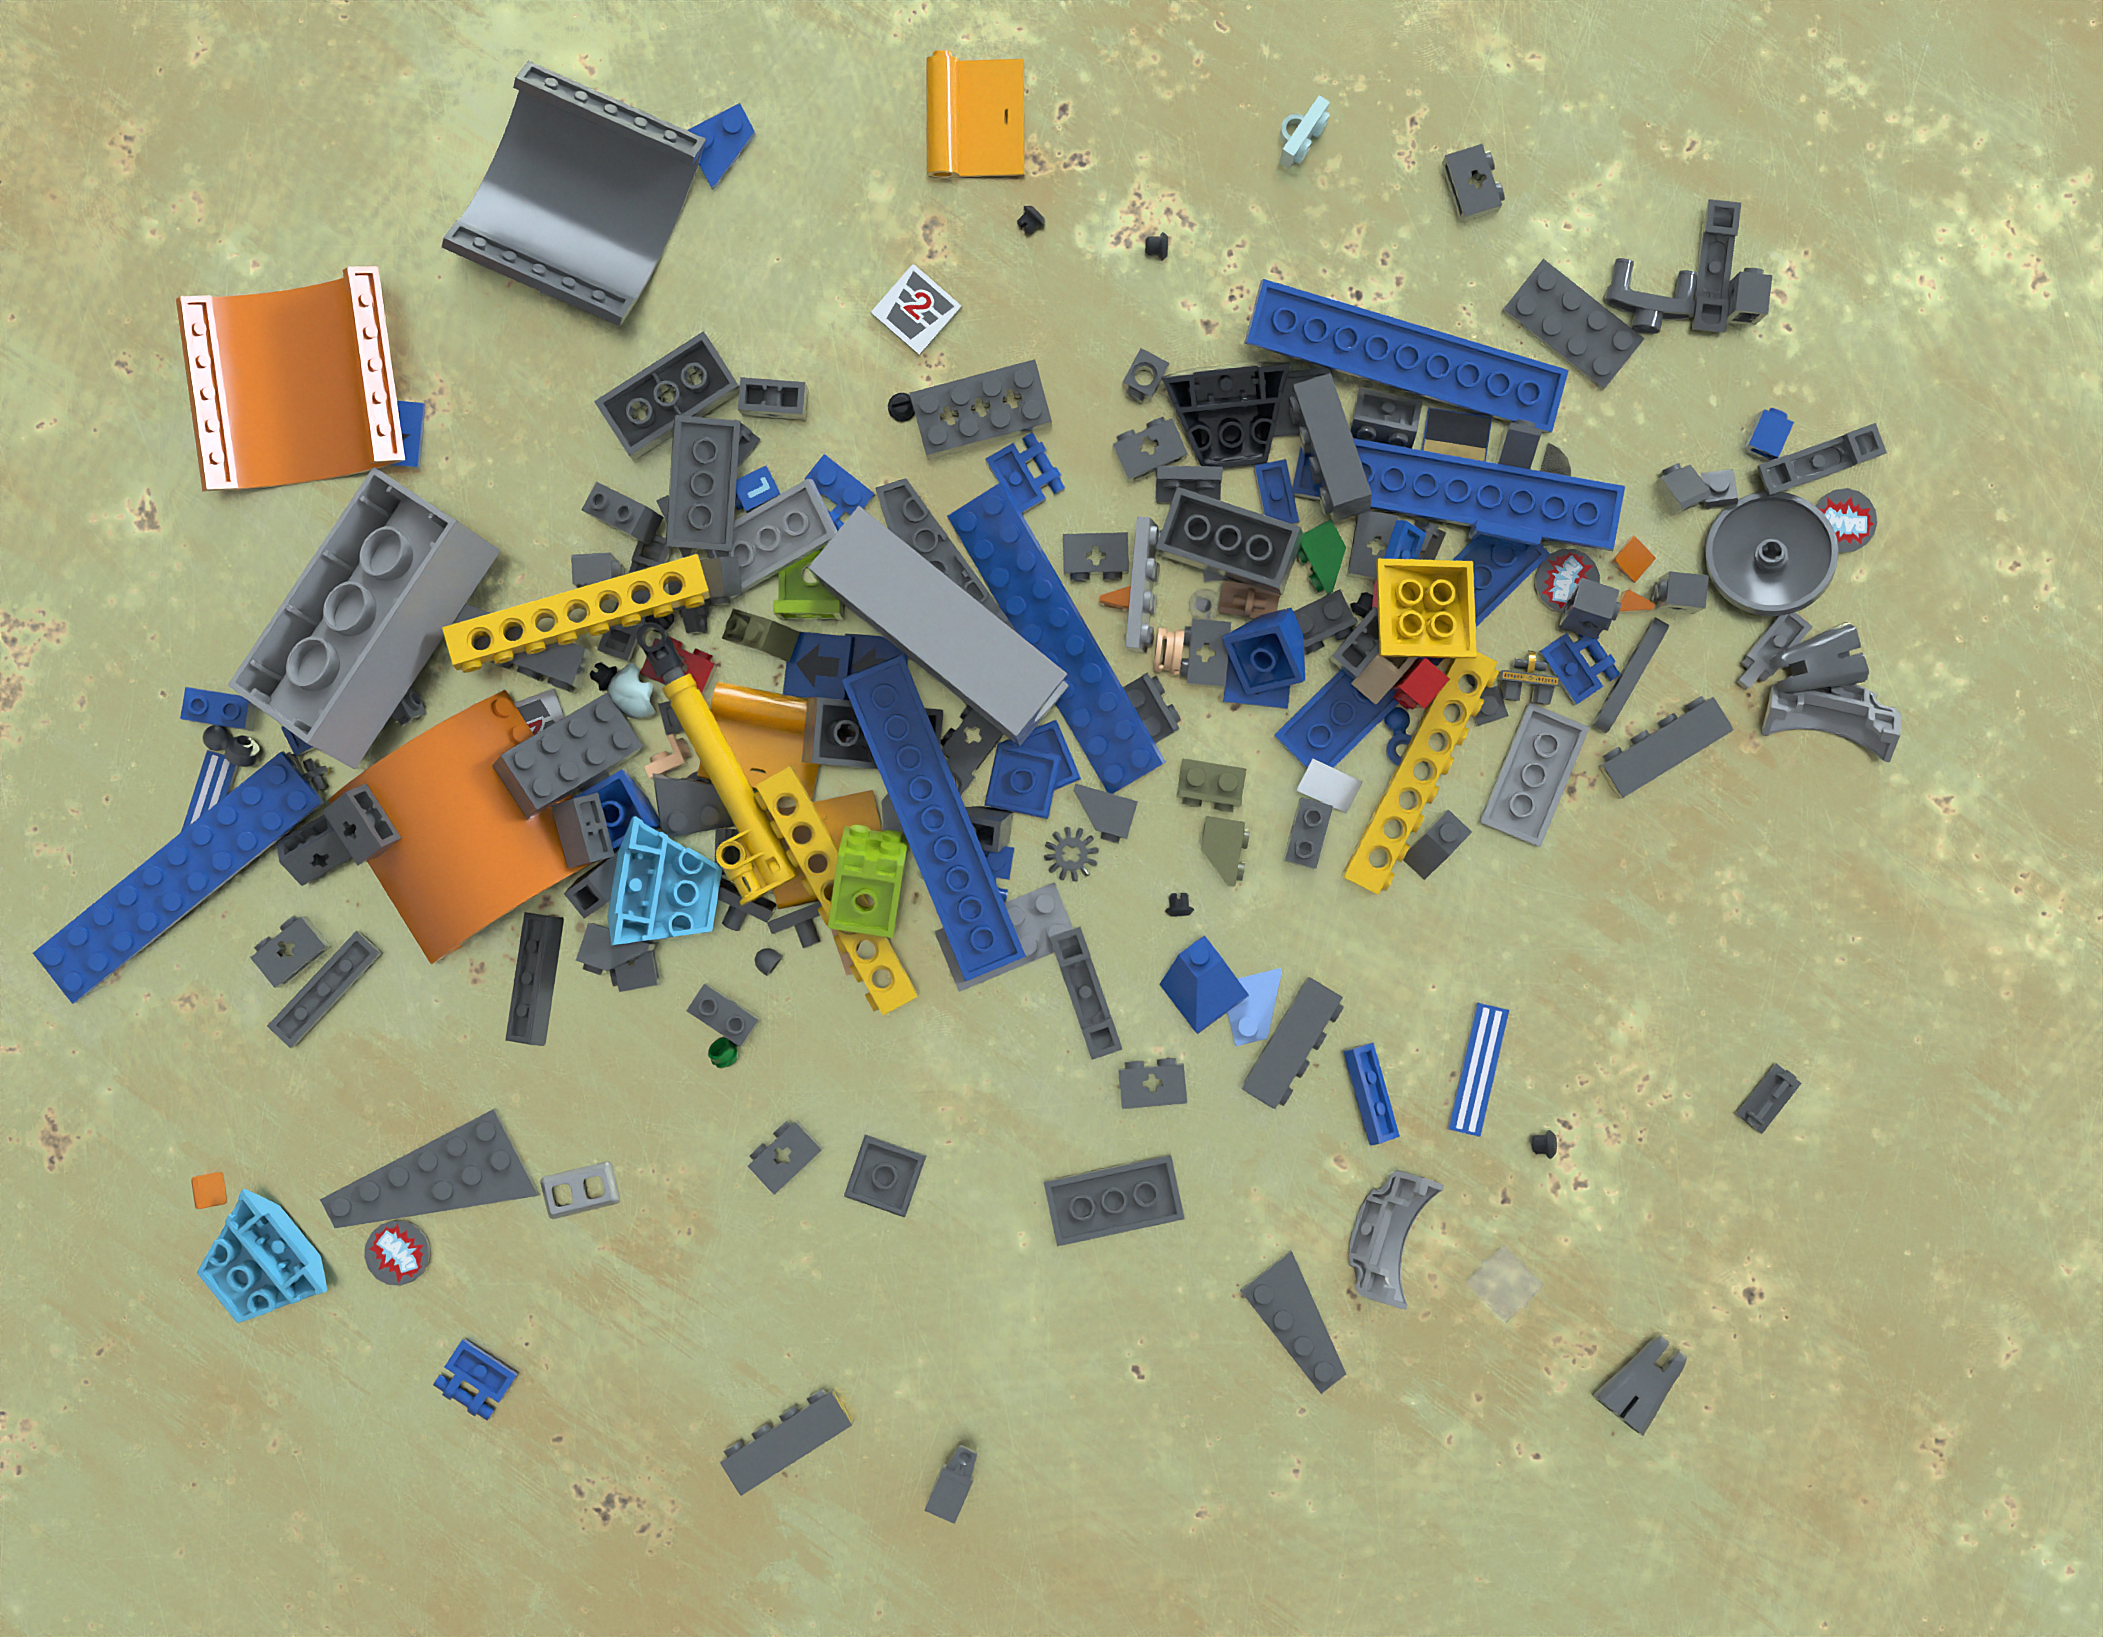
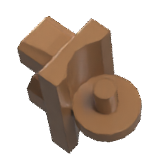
M1223 579L1217 612L1257 618L1262 614L1277 611L1280 594L1243 582Z

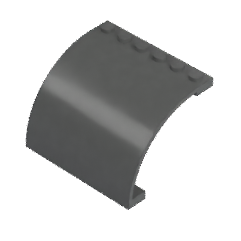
M528 60L515 77L513 88L519 90L495 156L469 206L461 218L455 221L444 236L441 248L620 327L646 287L667 246L693 183L706 139Z

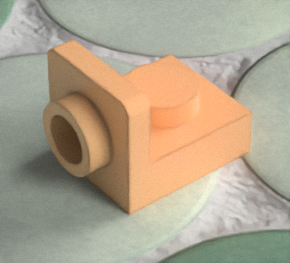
M673 733L667 735L674 754L669 755L667 751H664L649 758L651 763L645 765L644 768L650 779L653 780L652 773L664 775L688 765L685 757L690 756L683 737L677 739Z

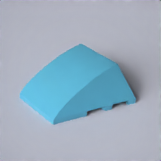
M633 816L617 856L607 916L611 946L712 932L722 867L694 850L678 844L668 838V835L654 830L644 824L642 820Z
M243 1189L237 1198L238 1202L235 1208L226 1218V1224L219 1237L213 1242L197 1271L199 1277L237 1323L327 1291L320 1254L280 1205L247 1189Z

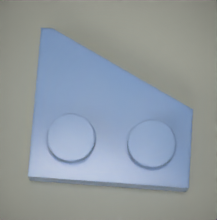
M1281 968L1238 978L1249 996L1227 1012L1235 1046L1268 1038L1282 974Z

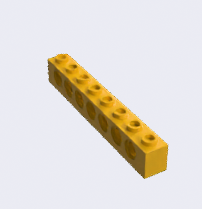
M698 554L455 623L442 627L454 668L456 671L462 670L463 673H469L481 669V664L493 660L495 664L508 662L514 659L513 655L526 651L527 654H536L546 649L545 645L558 642L559 645H567L577 641V636L590 633L591 636L601 635L609 632V627L622 623L623 627L633 626L640 623L641 618L653 614L655 618L664 617L673 613V608L684 605L687 609L703 605L705 603L704 599L710 598ZM669 582H679L682 585L681 591L676 595L667 594L664 588ZM640 590L651 594L650 599L644 604H637L632 600L634 594ZM612 599L619 603L617 610L613 613H604L601 610V606L606 600ZM575 609H583L587 612L586 618L579 623L569 620L570 613ZM543 618H551L555 621L554 627L548 632H542L537 629L539 621ZM512 627H519L523 630L521 638L516 641L506 639V632ZM487 636L491 639L487 649L476 650L474 648V642L478 637Z
M1477 652L1475 659L1452 658L1444 673L1450 680L1425 710L1410 743L1401 757L1400 764L1397 765L1341 876L1379 895L1381 889L1387 891L1395 875L1391 870L1396 860L1402 862L1410 845L1405 843L1411 831L1416 833L1423 822L1424 815L1420 813L1425 803L1431 804L1439 790V786L1435 784L1440 774L1446 775L1454 761V758L1450 755L1455 745L1461 746L1468 734L1469 729L1465 725L1470 715L1477 716L1484 702L1480 696L1485 686L1491 688L1499 673L1495 669L1497 661ZM1465 674L1471 675L1475 681V686L1469 693L1462 692L1458 686L1459 679ZM1450 703L1456 704L1460 709V716L1454 722H1448L1443 715L1444 708ZM1436 732L1441 733L1445 738V745L1439 751H1433L1428 744L1430 736ZM1425 761L1430 766V774L1426 779L1418 780L1414 776V767L1417 763ZM1404 791H1412L1416 798L1415 804L1409 809H1403L1399 805V796ZM1389 820H1397L1401 826L1400 833L1393 838L1387 837L1384 833V825ZM1375 849H1383L1386 854L1385 862L1378 867L1372 866L1369 862L1370 853Z
M791 765L756 784L758 792L754 793V796L763 811L769 809L774 820L770 822V825L777 838L781 839L784 837L790 849L786 851V854L794 868L800 866L806 878L802 879V883L810 897L816 895L822 906L817 909L827 926L831 900L827 898L825 888L828 884L834 883L839 850ZM783 796H789L795 801V811L790 815H784L778 809V801ZM805 825L811 830L812 837L808 843L802 844L795 840L793 832L797 826ZM821 854L825 856L828 862L826 870L815 872L811 869L809 860L812 855ZM863 894L856 898L860 906L869 907ZM836 930L838 935L833 937L842 954L848 952L853 964L849 968L858 983L864 981L869 993L865 994V997L874 1012L879 1009L882 1015H885L918 997L917 991L887 937ZM863 940L872 942L875 946V954L869 958L861 957L857 952V944ZM884 969L890 973L891 982L887 986L881 987L874 983L872 975L876 970Z

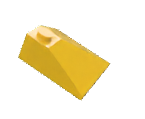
M1380 558L1376 560L1379 656L1470 659L1477 657L1473 561Z

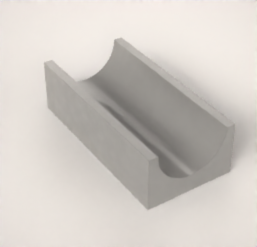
M373 467L228 686L307 744L356 769L444 636L442 627L453 623L501 550Z
M860 506L856 508L808 567L820 586L840 600L841 603L1019 747L1069 687L1063 681L1068 675L1065 671Z

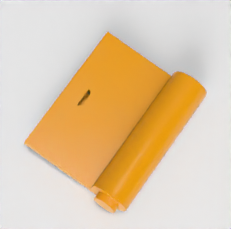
M946 50L934 51L933 56L926 58V158L928 176L949 178L1025 175L1024 59L960 61L957 57L952 56L951 51Z
M717 681L712 698L711 712L752 789H757L756 784L792 765L812 801L820 764L802 762L807 699ZM700 761L697 777L710 780ZM751 770L763 771V772H765V773L756 772V771H751Z
M873 790L812 802L838 850L844 826L864 825L870 830L881 831ZM796 806L782 808L779 811L784 815H790L795 811ZM770 811L765 812L769 821H773L774 818ZM799 825L794 829L793 836L797 842L804 844L811 840L812 833L807 826ZM784 837L779 839L785 851L790 849ZM814 854L810 857L809 865L813 871L823 872L826 870L828 862L825 856ZM800 866L795 868L799 875L798 877L774 889L778 909L819 901L816 895L810 897L805 889L802 879L806 878ZM834 883L828 884L825 888V894L828 899H832Z

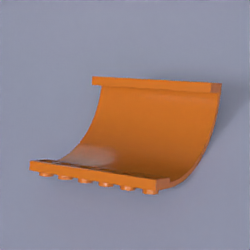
M378 266L347 267L343 269L344 278L290 290L222 297L180 296L176 299L202 492L266 488L321 481L371 471L373 467L379 469L405 460Z
M506 689L468 707L415 737L366 769L328 799L330 803H333L346 791L367 784L401 836L399 841L379 857L368 861V864L431 965L461 948L460 944L519 905L570 875L595 863L591 862L568 868L552 807L527 820L492 765L501 754L534 736ZM569 795L557 803L570 800L573 797L572 795Z

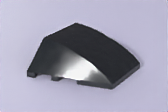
M1251 361L1190 368L1161 376L1201 466L1227 468L1267 463L1279 407L1284 394V386L1291 365L1290 362Z

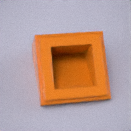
M1633 536L1610 563L1635 583L1656 557L1639 539Z
M1131 586L1100 595L1098 603L1102 606L1128 611Z
M1631 590L1624 591L1618 599V602H1621L1619 614L1650 612L1655 607L1654 602Z
M222 1172L192 1177L191 1183L195 1208L203 1209L227 1203Z

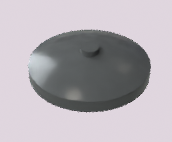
M1766 491L1758 492L1738 499V504L1729 505L1716 518L1707 538L1706 566L1712 583L1718 592L1731 604L1746 612L1757 615H1787L1808 607L1819 599L1829 587L1836 571L1838 542L1834 529L1827 517L1809 501L1785 492L1768 496Z

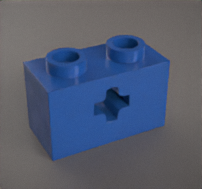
M185 687L180 719L253 731L257 706L240 695Z

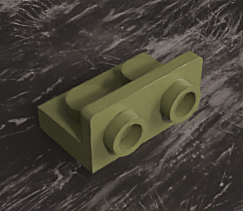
M1182 758L1176 797L1183 798L1182 804L1201 807L1203 801L1215 803V810L1233 812L1234 807H1241L1242 794L1247 769Z

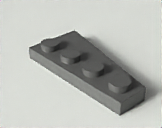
M1290 1250L1240 1289V1291L1316 1389L1322 1394L1344 1377L1346 1372L1296 1259Z

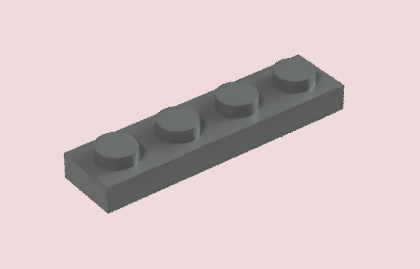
M355 931L267 1027L289 1048H294L382 953L359 931Z

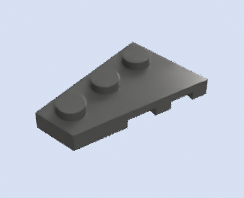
M652 773L660 829L668 837L735 826L712 783L694 781V779L683 777L681 779L669 778L661 774Z

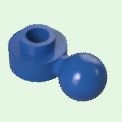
M1395 707L1384 718L1385 726L1393 732L1394 736L1386 746V754L1390 762L1396 766L1400 764L1402 757L1396 752L1397 746L1400 744L1408 746L1412 739L1411 735L1406 734V729L1410 724L1409 713L1401 707Z

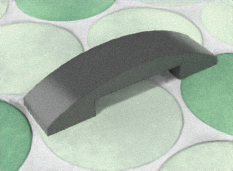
M1708 200L1697 264L1698 276L1694 294L1696 307L1692 327L1694 330L1726 333L1730 301L1728 300L1735 236L1738 235L1740 202Z
M1874 423L1793 454L1760 464L1757 468L1768 496L1869 461L1886 454L1887 451L1878 427Z
M655 534L649 546L638 541L628 574L667 563L672 547L665 546L666 538ZM640 590L634 594L632 600L637 604H644L650 599L651 594ZM618 602L616 603V606H615V609H614L613 612H615V611L617 610V608H618V606H619V603H618ZM646 616L641 618L640 623L633 626L623 627L621 623L609 627L610 631L602 635L597 651L628 662L638 642L637 632L646 623Z
M1079 926L1051 936L1050 940L1091 1059L1093 1060L1122 1050L1081 927Z

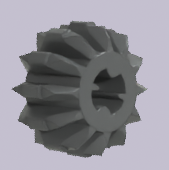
M1065 827L1066 839H1062L1060 834L1055 831L1052 835L1059 844L1056 846L1051 842H1046L1045 847L1055 850V854L1044 855V860L1056 859L1057 863L1048 869L1050 873L1055 872L1060 866L1063 869L1059 879L1064 880L1067 870L1071 871L1072 881L1075 882L1078 880L1077 869H1080L1085 877L1090 875L1088 869L1083 865L1087 863L1091 866H1096L1097 861L1087 858V854H1096L1099 850L1097 847L1086 848V845L1094 840L1092 835L1088 836L1083 842L1079 840L1083 834L1082 828H1078L1075 838H1072L1070 827ZM1066 846H1069L1071 849L1079 848L1080 854H1077L1080 859L1074 863L1072 860L1065 862L1062 855H1065V852L1062 850Z

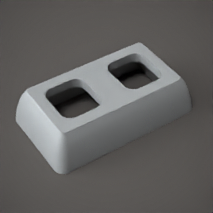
M609 1161L544 1176L540 1180L550 1219L611 1206L620 1202L613 1167ZM599 1176L602 1179L605 1194L602 1197L589 1199L586 1196L583 1182L586 1178ZM568 1184L571 1189L573 1202L569 1205L558 1207L554 1203L552 1188L557 1185Z

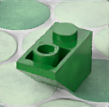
M1332 519L1305 532L1296 555L1301 564H1308L1312 572L1308 578L1316 593L1322 591L1324 596L1333 592L1346 550V546Z

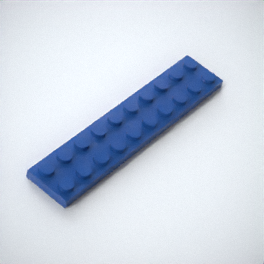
M1262 279L1260 282L1244 344L1515 423L1517 419L1535 423L1534 428L1541 429L1545 433H1552L1569 371L1266 279Z
M1353 438L1372 493L1370 509L1470 527L1479 519L1542 533L1541 539L1612 552L1614 550L1625 486ZM1300 446L1292 493L1295 496L1319 500V496H1321L1319 488L1321 486L1320 483L1316 485L1313 483L1309 466H1311L1309 457H1311L1310 453L1304 455Z
M1004 482L998 483L947 515L998 605L1015 631L1068 674L1063 681L1069 687L1058 699L1056 705L1107 793L1114 794L1166 763Z
M1472 540L1452 560L1473 561L1476 627L1550 555L1541 544L1531 552ZM1418 657L1427 658L1435 666H1438L1445 659ZM1341 669L1274 737L1306 769L1312 759L1334 768L1399 704L1393 698L1396 693L1390 689L1375 705L1351 685L1353 679Z
M903 654L841 678L965 981L1026 957Z
M284 751L278 753L33 952L34 956L72 1004L77 1003L324 803L287 754Z

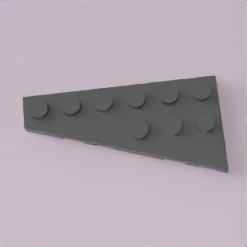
M904 478L876 487L875 489L888 529L1016 632L1006 615L949 539L909 481Z
M493 1109L320 1199L334 1228H341L534 1197L540 1194L496 1109Z

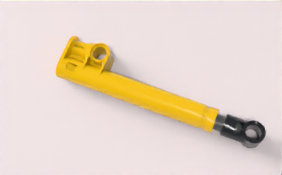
M646 623L637 632L638 644L643 649L657 677L663 678L666 686L662 690L666 698L670 700L674 713L739 832L736 836L719 845L716 850V859L728 880L734 882L742 897L739 904L744 906L799 875L789 860L782 843L774 833L766 813L758 804L751 785L700 690L696 688L697 684L692 675L684 674L681 668L684 666V663L674 647L669 633L657 623ZM652 630H659L662 636L660 643L655 647H649L645 641L647 633ZM731 846L737 847L741 854L739 861L733 865L728 864L724 859L725 850ZM744 878L746 879L747 883L749 884V886H750V888H751V891H750V889L748 888V886H747V884H746Z

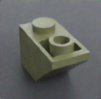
M733 608L727 620L722 639L789 662L800 632L776 621Z
M1206 816L1200 849L1226 885L1235 887L1236 880H1243L1245 862L1239 860L1241 848L1247 849L1250 830L1244 829L1245 822Z

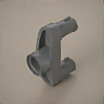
M1625 258L1616 259L1611 285L1607 287L1605 301L1618 310L1634 315L1632 322L1633 330L1645 334H1657L1661 331L1662 320H1685L1694 317L1696 307L1694 294L1698 276L1696 272L1689 270L1679 271L1675 296L1671 298L1633 291L1630 285L1634 261Z

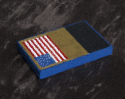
M1428 407L1421 450L1486 461L1492 417Z

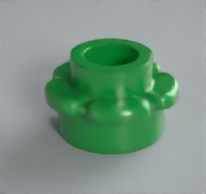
M725 1037L715 1040L708 1050V1056L712 1064L716 1065L717 1068L733 1065L738 1057V1050L736 1049L738 1045Z

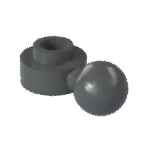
M219 725L209 726L204 731L202 737L204 745L213 751L224 749V756L230 763L241 767L252 766L256 763L259 746L252 738L244 735L229 738L227 730Z

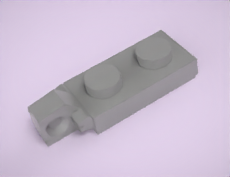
M1796 612L1778 616L1746 654V658L1741 664L1747 669L1736 682L1745 690L1749 689L1758 678L1765 682L1768 677L1773 676L1779 669L1772 670L1770 659L1781 651L1799 644L1813 626Z

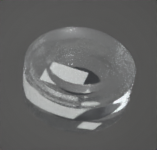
M1199 589L1189 599V612L1195 619L1213 620L1219 613L1217 610L1220 598L1210 589Z

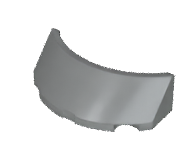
M1776 684L1771 689L1761 735L1768 736L1776 732L1793 729L1824 731L1848 738L1866 747L1883 761L1890 763L1900 737L1901 713L1895 707L1883 706L1877 702L1876 693L1857 684L1824 687L1800 692H1781Z
M1396 1170L1389 1175V1180L1379 1190L1374 1188L1367 1196L1357 1214L1349 1248L1350 1266L1355 1268L1358 1281L1355 1288L1360 1296L1406 1310L1408 1304L1404 1296L1401 1279V1262L1405 1241L1416 1217L1434 1196L1443 1191V1184Z

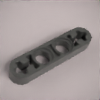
M1656 617L1650 622L1623 668L1621 675H1619L1592 723L1593 727L1605 734L1610 730L1669 628L1667 623Z

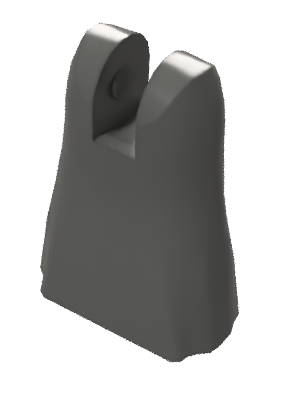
M1844 622L1776 654L1770 659L1772 670L1790 666L1792 676L1776 682L1778 690L1781 692H1800L1865 682L1869 675V668L1863 652L1851 656L1849 651L1861 648L1856 627L1850 622Z
M1661 1335L1644 1346L1626 1366L1593 1395L1599 1403L1641 1436H1644L1664 1399L1683 1371L1687 1356L1681 1350H1677L1662 1367L1657 1364L1656 1361L1669 1345V1341Z

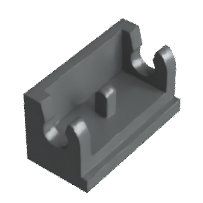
M598 793L551 805L568 868L615 856Z

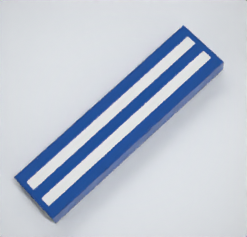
M210 750L206 751L181 832L230 793L238 766L227 761L223 754Z
M1476 1003L1448 1124L1449 1130L1478 1137L1481 1136L1509 1010Z

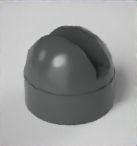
M764 948L756 953L754 959L755 966L765 976H769L783 956L776 950Z

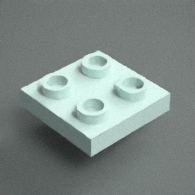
M1319 95L1305 116L1291 114L1283 120L1280 129V139L1285 146L1279 160L1280 164L1289 170L1294 162L1299 165L1310 150L1309 147L1312 144L1310 138L1312 135L1318 138L1328 123L1327 120L1330 117V114L1327 113L1329 101ZM1289 125H1299L1292 136L1287 133L1286 128Z

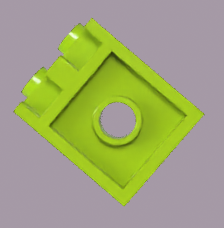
M825 546L779 572L778 600H773V613L779 620H844V604L820 586L817 581L808 583L802 577L804 568L811 565Z
M864 825L844 826L837 858L828 928L893 938L908 840L905 835L896 830L874 831ZM861 894H868L874 899V904L869 907H863L857 903L856 898Z

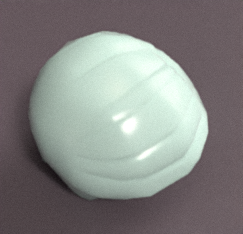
M629 663L612 678L608 687V693L618 709L627 716L638 719L648 718L656 714L654 707L650 703L654 686L651 682H640L638 677L640 669L634 663Z

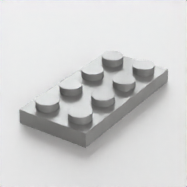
M806 479L735 520L731 552L705 550L709 559L738 556L743 593L827 545L838 531L814 481Z
M1137 516L1126 647L1134 653L1147 654V646H1152L1154 641V627H1150L1149 623L1150 614H1155L1157 607V595L1153 594L1152 589L1153 582H1158L1160 564L1156 562L1155 555L1162 530H1158V525L1150 517Z
M1529 702L1479 823L1534 846L1541 847L1590 727Z
M1055 883L1004 903L1026 957L971 980L965 981L944 928L934 932L959 992L1054 953L1050 937L1073 929Z

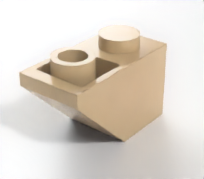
M1378 653L1362 673L1353 680L1351 685L1376 705L1418 657L1379 656Z

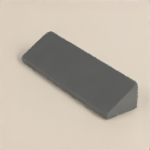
M524 912L506 1041L544 1046L546 1043L564 923L562 917Z

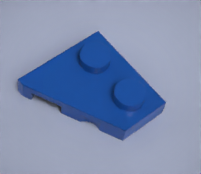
M740 103L687 130L706 139L699 165L712 189L719 185L720 179L728 168L733 166L739 157V153L756 134Z

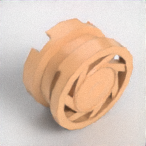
M1158 628L1153 672L1161 673L1163 670H1168L1171 674L1179 675L1184 630L1176 629L1175 632H1168L1167 628ZM1162 639H1166L1163 662H1160Z

